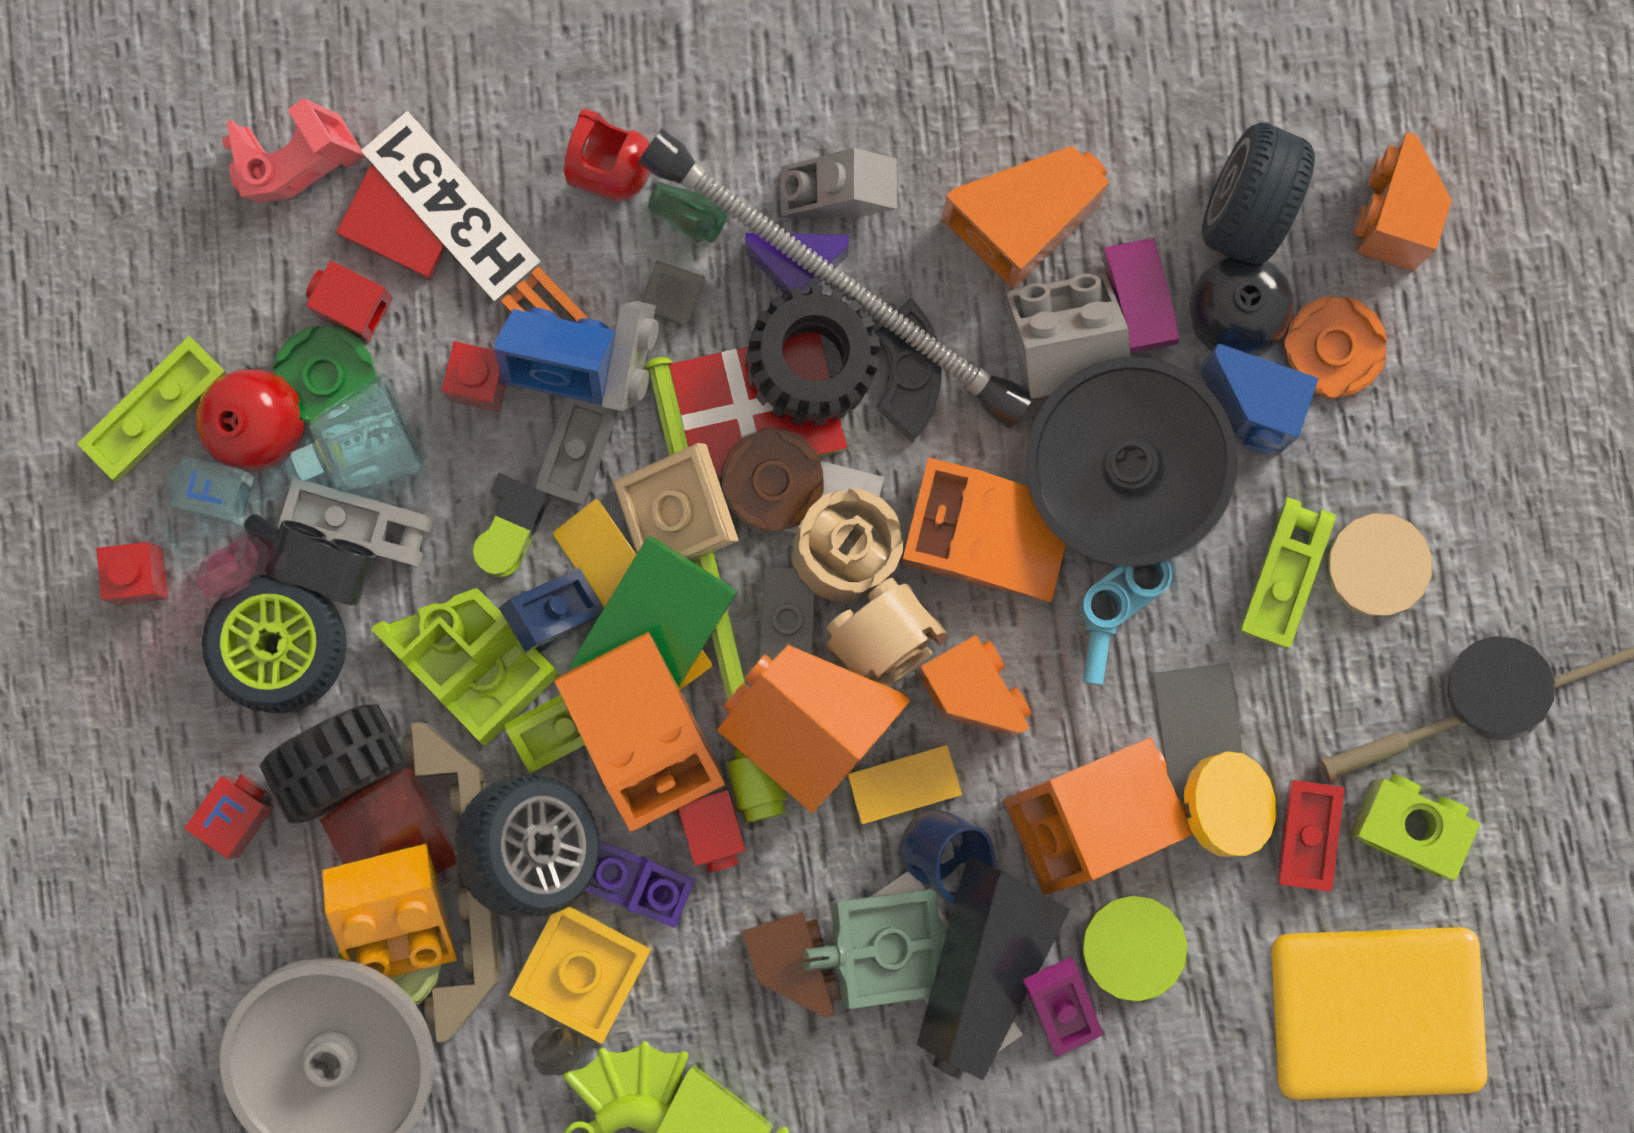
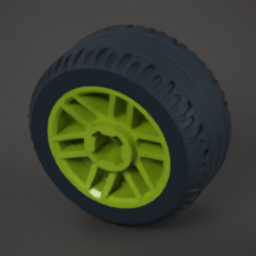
M268 574L250 577L228 589L212 607L203 629L202 654L212 681L224 695L235 703L261 712L289 713L313 704L333 686L340 675L339 673L345 661L347 647L345 628L341 616L332 602L313 590L281 582ZM276 634L281 636L282 639L278 642V652L273 654L267 649L271 648L273 641L271 636Z

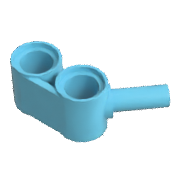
M1169 562L1153 566L1158 573V583L1154 589L1146 590L1140 588L1133 579L1134 568L1117 567L1094 584L1081 597L1078 605L1079 616L1086 625L1085 631L1090 632L1083 683L1092 685L1104 684L1110 635H1116L1118 625L1169 587L1172 579V568ZM1104 593L1110 595L1115 600L1117 613L1112 620H1101L1093 614L1091 600L1094 595Z

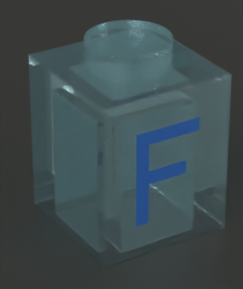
M183 456L180 467L173 468L168 480L167 495L172 497L170 506L183 513L242 526L254 476L243 469Z

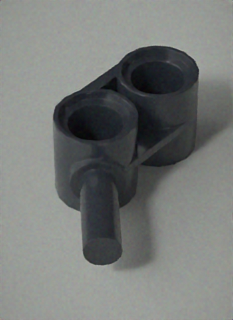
M253 514L246 519L244 523L246 532L268 547L270 555L265 566V572L269 576L290 585H299L313 590L323 597L346 605L359 604L376 558V554L372 550L343 539H332L330 545H326L324 543L327 537L323 532L296 521L283 520L278 529L257 514Z

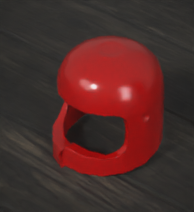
M583 108L579 113L565 156L564 175L566 182L570 186L615 202L628 201L641 192L650 175V171L638 163L650 143L642 133L634 129L626 131L617 128L604 120L601 113ZM588 138H589V141H588V144H587V147H586V150H585V153H584V156H583V148H584V146H585V144H586V142H587V140H588Z

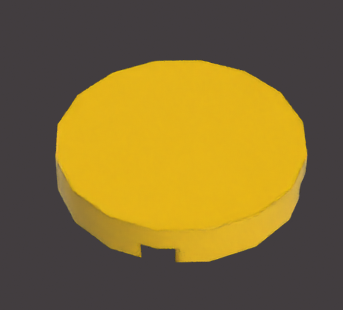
M1227 751L1200 760L1190 772L1184 789V804H1189L1191 817L1187 818L1191 832L1201 846L1216 856L1242 857L1260 850L1271 837L1276 821V797L1270 779L1261 766L1243 753Z

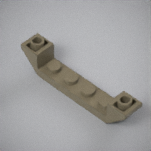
M422 722L411 723L412 735L404 737V753L408 760L407 767L415 766V776L419 777L458 774V783L451 784L450 800L453 815H462L470 801L486 788L485 771L429 724ZM467 888L459 889V911L461 920H469L471 941L463 942V962L466 974L474 973V983L443 985L432 988L433 998L425 1000V1020L429 1031L435 1030L436 1042H444L454 1038L502 980L497 914L481 905L478 899L472 897Z

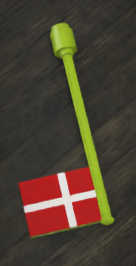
M809 332L795 335L785 341L782 348L783 358L786 365L795 375L802 379L816 382L830 379L818 333ZM748 346L675 363L667 357H655L644 365V370H647L650 374L669 456L697 443L706 444L718 480L721 479V468L729 450L743 436L763 428L784 429L804 438L817 452L818 456L847 450L840 419L835 422L833 418L827 419L825 425L814 427L812 420H805L803 425L800 426L791 424L793 419L791 416L783 414L782 418L779 419L771 414L774 407L768 402L762 406L756 398L758 393L756 386L750 387L747 378L749 367L745 366ZM714 552L694 560L695 564L720 579ZM727 610L713 632L712 639L728 700L740 685L745 684ZM734 750L736 760L729 761L726 765L737 811H743L745 822L751 823L786 814L784 801L788 800L787 791L740 750Z

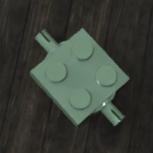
M933 889L830 902L834 931L832 946L804 948L802 958L822 957V959L803 961L802 963L807 972L834 967L839 977L842 1008L854 1009L930 997L947 933L939 917L937 895Z

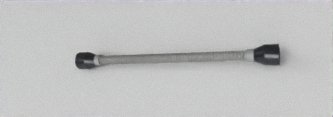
M660 129L639 159L638 163L658 178L680 183L690 191L693 188L696 192L699 190L700 195L705 194L706 199L710 198L711 203L716 202V206H721L722 211L727 210V214H732L733 219L738 218L737 221L739 223L744 222L743 226H749L748 229L750 231L754 229V234H760L759 237L761 239L765 237V242L768 243L770 241V245H776V249H781L782 254L787 253L786 256L788 258L792 257L793 262L798 261L797 264L799 266L803 264L804 270L809 269L808 272L810 274L814 272L815 278L819 276V280L821 282L825 281V285L830 284L831 289L836 288V290L843 292V297L846 296L847 301L855 299L862 306L864 313L868 312V316L873 315L874 320L879 319V324L884 323V327H889L891 332L895 331L894 334L896 336L900 335V339H905L906 343L911 342V347L916 346L917 351L922 350L921 354H927L926 357L928 359L932 358V362H937L939 367L943 365V370L948 369L949 374L954 373L953 377H959L958 380L960 382L964 381L966 389L978 398L987 414L1006 428L1011 429L1030 405L1032 399L1029 393L1015 382L990 375L982 368H973V365L968 364V361H962L961 356L957 357V353H951L952 350L950 348L946 350V345H941L940 341L935 342L936 338H930V334H925L923 329L919 330L920 327L918 325L914 326V322H909L908 318L903 319V314L898 315L897 310L892 311L893 307H887V303H882L880 298L876 299L877 296L875 294L871 296V291H866L865 287L860 288V283L855 284V280H849L850 276H844L843 271L838 272L839 268H833V264H828V260H822L823 257L821 255L817 257V252L814 251L812 253L811 248L806 249L805 244L800 245V240L795 241L796 238L794 236L789 237V232L784 233L785 230L783 228L779 229L778 224L773 225L774 222L772 220L768 221L767 216L763 218V214L761 212L757 213L755 208L752 210L750 204L746 206V201L741 202L740 197L735 198V193L729 194L730 190H724V185L719 186L718 181L713 182L714 178H708V174L705 173L706 169L695 162L685 145L664 129Z

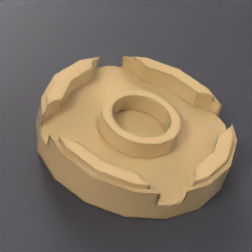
M1373 513L1351 521L1335 536L1327 553L1329 581L1333 592L1348 608L1365 616H1390L1409 609L1424 595L1432 577V555L1426 539L1412 523L1392 514Z

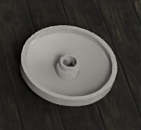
M314 958L301 960L278 968L266 975L248 991L233 1011L226 1025L220 1047L219 1062L223 1089L233 1113L248 1133H409L427 1104L434 1081L435 1053L428 1026L416 1004L403 989L382 973L360 963L344 959Z

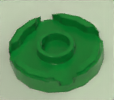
M334 326L304 328L288 338L277 353L273 366L275 369L274 374L283 377L297 392L301 402L297 403L300 409V420H304L305 425L323 429L334 423L360 416L372 400L367 390L375 387L377 382L374 359L364 343L347 330ZM375 389L368 391L372 397ZM347 400L352 403V408L342 415L330 420H320V418Z

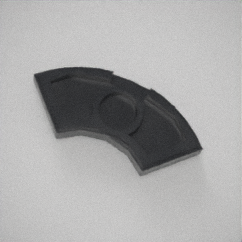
M910 297L898 310V315L903 314V319L908 318L909 322H914V326L918 325L920 327L919 330L923 329L925 334L929 333L930 338H936L928 318ZM883 325L875 333V336H879L880 345L886 352L890 376L887 390L876 405V409L914 443L927 426L935 410L941 387L942 367H939L937 362H932V358L928 359L926 357L927 354H921L922 350L917 351L916 346L911 347V342L906 343L905 339H900V335L896 336L894 334L895 331L891 332L889 327L885 328Z

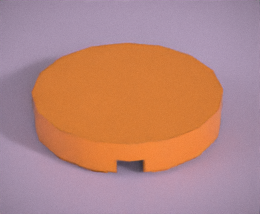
M1320 297L1302 307L1290 322L1283 341L1285 365L1288 368L1319 378L1314 395L1329 399L1351 397L1367 388L1383 369L1386 359V331L1376 313L1361 301L1349 297Z

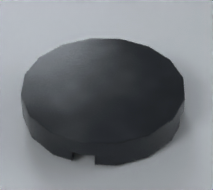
M1493 636L1475 641L1459 654L1448 676L1447 696L1453 713L1462 723L1465 722L1469 727L1475 729V733L1488 739L1507 741L1528 735L1544 721L1554 702L1555 680L1548 662L1534 647L1516 638Z

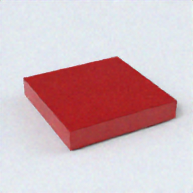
M372 163L336 233L339 237L430 280L447 247Z

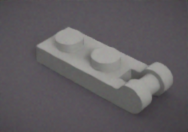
M293 477L278 527H280L283 520L300 522L323 532L327 537L326 542L330 543L332 539L348 540L372 550L378 557L419 568L424 554L419 549L424 533L430 534L434 518ZM391 523L405 527L399 545L385 541Z

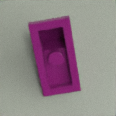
M1072 957L1055 965L1045 967L1040 972L1023 979L1028 991L1027 997L1056 1057L1103 1036L1081 974Z

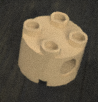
M849 489L848 491H834L825 494L808 509L793 538V552L791 554L793 568L797 570L799 578L813 593L830 601L852 604L868 597L875 587L887 580L895 571L903 553V539L901 541L902 534L899 529L900 522L898 517L881 497L863 489Z
M889 578L875 587L868 595L871 602L854 614L851 610H847L832 620L826 627V630L832 636L826 648L849 671L889 688L910 675L933 655L927 646L932 640L941 646L948 634L941 624L920 604L911 586L908 584L898 585L893 578Z

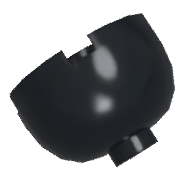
M1229 257L1215 262L1199 277L1190 296L1189 308L1191 307L1190 315L1195 335L1210 351L1219 343L1253 356H1259L1268 352L1284 337L1293 317V293L1287 278L1269 261L1261 264H1252Z

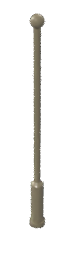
M1634 647L1554 677L1555 688L1633 659ZM1454 715L1407 734L1398 731L1338 755L1322 757L1319 759L1320 766L1325 778L1331 783L1338 780L1339 776L1406 751L1410 743L1463 723Z

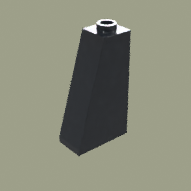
M969 856L963 870L917 1041L919 1047L935 1056L931 1063L933 1067L958 1080L963 1071L984 1080L1028 994L1023 979L1039 972L1070 911L1069 908Z

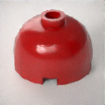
M238 369L215 379L203 392L196 409V431L203 448L216 462L237 471H263L283 464L297 450L304 432V420H300V409L297 404L301 402L297 392L283 377L267 370Z

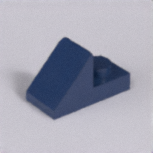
M580 568L510 598L499 607L525 653L536 649L538 652L546 650L598 618L604 609Z

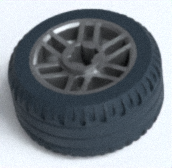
M1260 122L1250 126L1242 134L1231 151L1210 196L1201 230L1205 244L1214 251H1218L1236 260L1246 261L1247 263L1261 264L1268 261L1285 239L1307 193L1315 165V153L1312 145L1304 138L1286 132L1270 123Z
M534 775L505 779L484 788L466 806L465 811L461 815L462 819L458 822L459 826L456 829L457 837H455L456 845L454 846V850L457 853L455 855L457 860L456 866L460 869L459 875L463 879V884L467 885L468 892L472 894L473 898L478 899V902L485 908L497 914L513 918L547 916L572 905L573 902L577 901L585 893V889L589 887V883L593 880V874L596 872L595 867L598 865L597 856L600 854L598 851L600 843H598L597 839L599 834L596 832L598 828L594 824L595 818L592 817L591 810L587 808V803L570 786L546 776Z

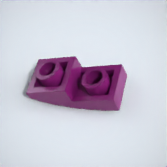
M1154 238L1104 247L1102 260L1128 327L1130 354L1177 345L1179 334L1175 313Z

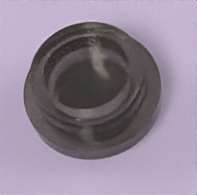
M557 1026L547 1030L532 1046L531 1052L535 1057V1068L540 1074L545 1076L562 1075L569 1072L579 1061V1055L583 1049V1041L577 1033L569 1032L564 1026Z

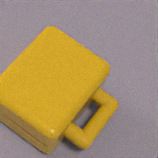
M1464 927L1288 933L1279 936L1273 942L1271 961L1278 1086L1287 1098L1292 1100L1471 1094L1480 1091L1485 1086L1487 1081V1059L1480 944L1478 937L1473 931Z

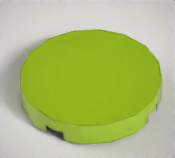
M1129 895L1111 900L1094 912L1084 929L1081 952L1086 969L1098 987L1118 999L1139 1002L1160 996L1176 983L1185 967L1188 945L1182 924L1169 908L1152 898Z

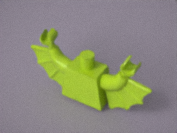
M642 1041L640 1045L624 1052L607 1051L606 1048H600L597 1057L586 1067L574 1071L567 1070L563 1073L564 1080L595 1112L596 1119L588 1124L585 1122L568 1124L562 1133H570L575 1128H580L585 1133H614L620 1129L630 1127L644 1133H770L773 1124L694 1064L687 1071L671 1103L689 1054L686 1051L665 1053L652 1047L647 1041ZM781 1127L775 1133H789L787 1127Z

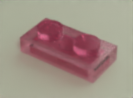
M249 535L202 558L196 582L205 598L218 592L222 598H226L243 590L251 583L248 577L254 575L258 552Z

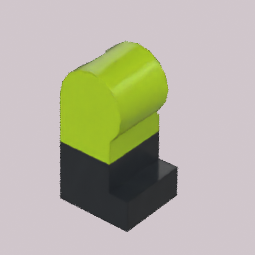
M498 473L490 492L495 498L502 501L489 530L480 534L475 541L473 554L474 560L483 571L490 576L503 578L515 573L522 564L551 499L540 490Z

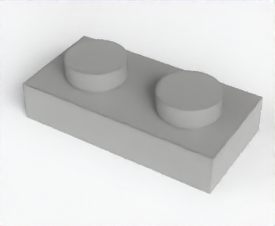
M640 301L620 305L602 407L623 411L637 406L638 400L641 401L644 398L649 383V372L644 370L647 351L652 350L659 329V323L654 319L656 305Z

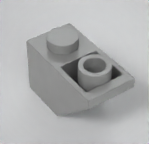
M851 148L781 166V217L860 218L897 209L896 158Z

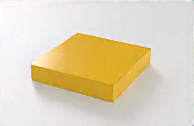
M569 906L562 911L550 915L509 996L603 1044L652 948Z

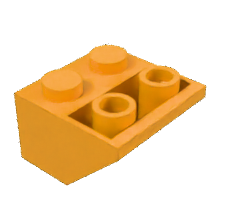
M426 844L322 870L325 914L344 960L370 967L388 978L457 961L439 879Z

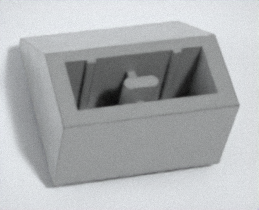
M1106 272L1095 275L1081 274L1069 280L1048 284L1034 283L1026 285L1021 289L1006 291V300L1020 369L1031 399L1051 395L1069 377L1093 364L1115 358L1130 357L1128 327Z

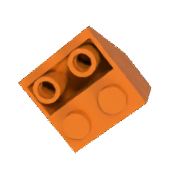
M1406 132L1396 146H1387L1382 159L1377 158L1368 181V187L1375 189L1368 205L1361 207L1354 225L1353 235L1360 237L1355 253L1414 272L1437 250L1452 200L1418 136Z
M975 635L920 666L917 671V675L942 718L1014 737L1030 728L1025 718L1030 716L1032 712L1017 687L1011 690L1007 689L999 675L1005 669V665L990 640L982 644L978 636Z

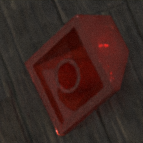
M404 768L359 792L320 819L343 865L423 844L427 845L437 875L456 865L454 846L417 776H415L414 770Z

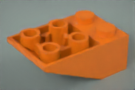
M928 457L901 565L1051 603L1066 545L1055 536L1044 522L1034 504L1028 486L981 470Z
M649 632L554 679L598 773L630 832L725 785L719 763Z

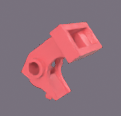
M306 98L301 99L287 109L296 123V128L292 139L282 149L273 153H266L249 127L236 125L235 121L232 120L227 122L229 136L222 138L224 148L226 150L232 149L234 161L230 162L229 173L234 188L240 192L241 197L258 203L292 199L340 164L350 168L366 156L361 151V148L339 114Z

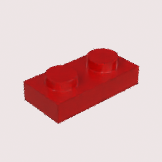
M1289 780L1276 884L1332 892L1345 787Z

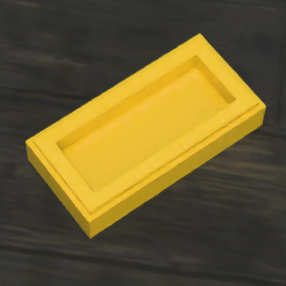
M948 745L847 774L861 824L962 795Z

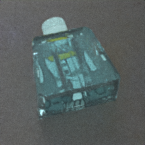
M385 374L375 377L316 415L309 424L315 442L291 452L295 469L303 481L329 470L339 491L415 475L422 471L424 460Z

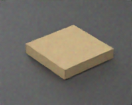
M694 444L613 481L636 553H638L644 541L650 535L690 561L699 559L739 541L706 444Z

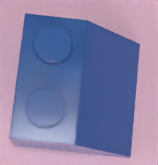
M533 307L529 308L527 312L513 309L498 335L494 347L502 384L602 405L615 330H610L603 322L589 318L579 319L578 323L559 319L554 312L543 308Z
M1219 343L1203 361L1200 370L1207 387L1224 408L1231 422L1235 437L1244 440L1242 445L1244 448L1258 454L1272 456L1273 451L1281 453L1299 438L1319 378Z

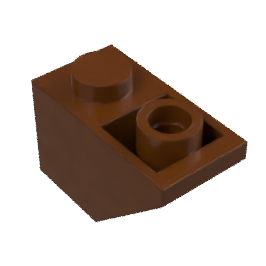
M800 911L742 931L758 983L824 1018L835 1015L832 1002L841 1000V996L832 969L824 972L821 969L807 972L802 963L803 961L818 960V957L802 958L804 948L825 947L816 918L806 921L804 912Z

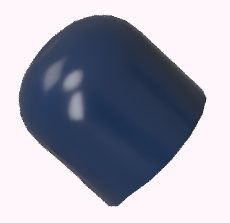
M931 810L921 813L907 826L900 842V857L905 869L918 881L931 883L932 889L938 896L950 903L955 904L958 892L947 891L942 884V880L950 875L958 865L966 864L969 856L995 868V851L990 835L981 827L950 812ZM950 841L953 846L954 858L942 864L940 863L941 855L945 850L946 844Z

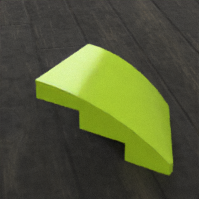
M478 588L455 595L446 603H432L418 608V614L392 623L382 621L376 623L371 628L374 634L484 747L505 728V723L515 719L555 678L560 676L556 669L536 649L525 653L501 611Z

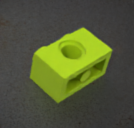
M1392 774L1389 781L1386 779L1373 780L1348 837L1439 879L1456 881L1481 824L1467 817L1470 809L1459 802L1440 796L1437 803L1419 795L1420 785L1395 774ZM1414 810L1422 813L1427 821L1426 833L1418 840L1411 838L1405 829L1406 818Z

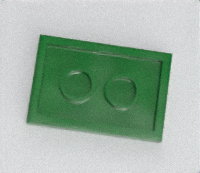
M650 535L644 541L569 665V668L573 670L649 632L677 686L680 687L739 591Z

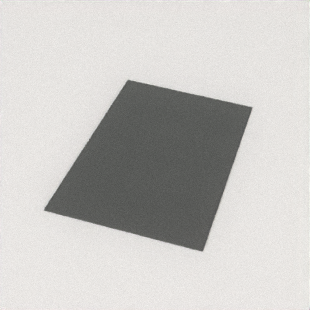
M1230 663L1153 673L1167 774L1180 800H1184V789L1189 774L1200 760L1227 751L1243 753Z

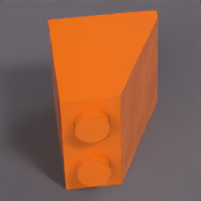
M1072 145L954 188L946 196L941 220L1012 290H1015L1100 206L1110 181L1105 177L1107 170L1094 155L1087 151L1081 154Z
M787 645L774 660H771L765 654L751 669L744 679L752 686L749 688L744 683L741 684L726 701L723 708L730 714L717 731L813 814L911 700L897 690Z
M1152 737L1003 799L1043 895L1092 881L1193 835L1187 821L1188 813L1186 807L1175 793L1167 774L1166 761L1160 751L1156 749Z

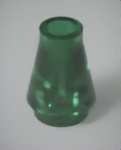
M659 182L655 186L648 203L650 211L662 216L697 243L702 240L709 243L714 242L720 235L728 215L727 210L722 211L721 206L717 207L716 202L711 203V199H706L705 194L700 195L699 191H690L689 189L670 186L663 182Z

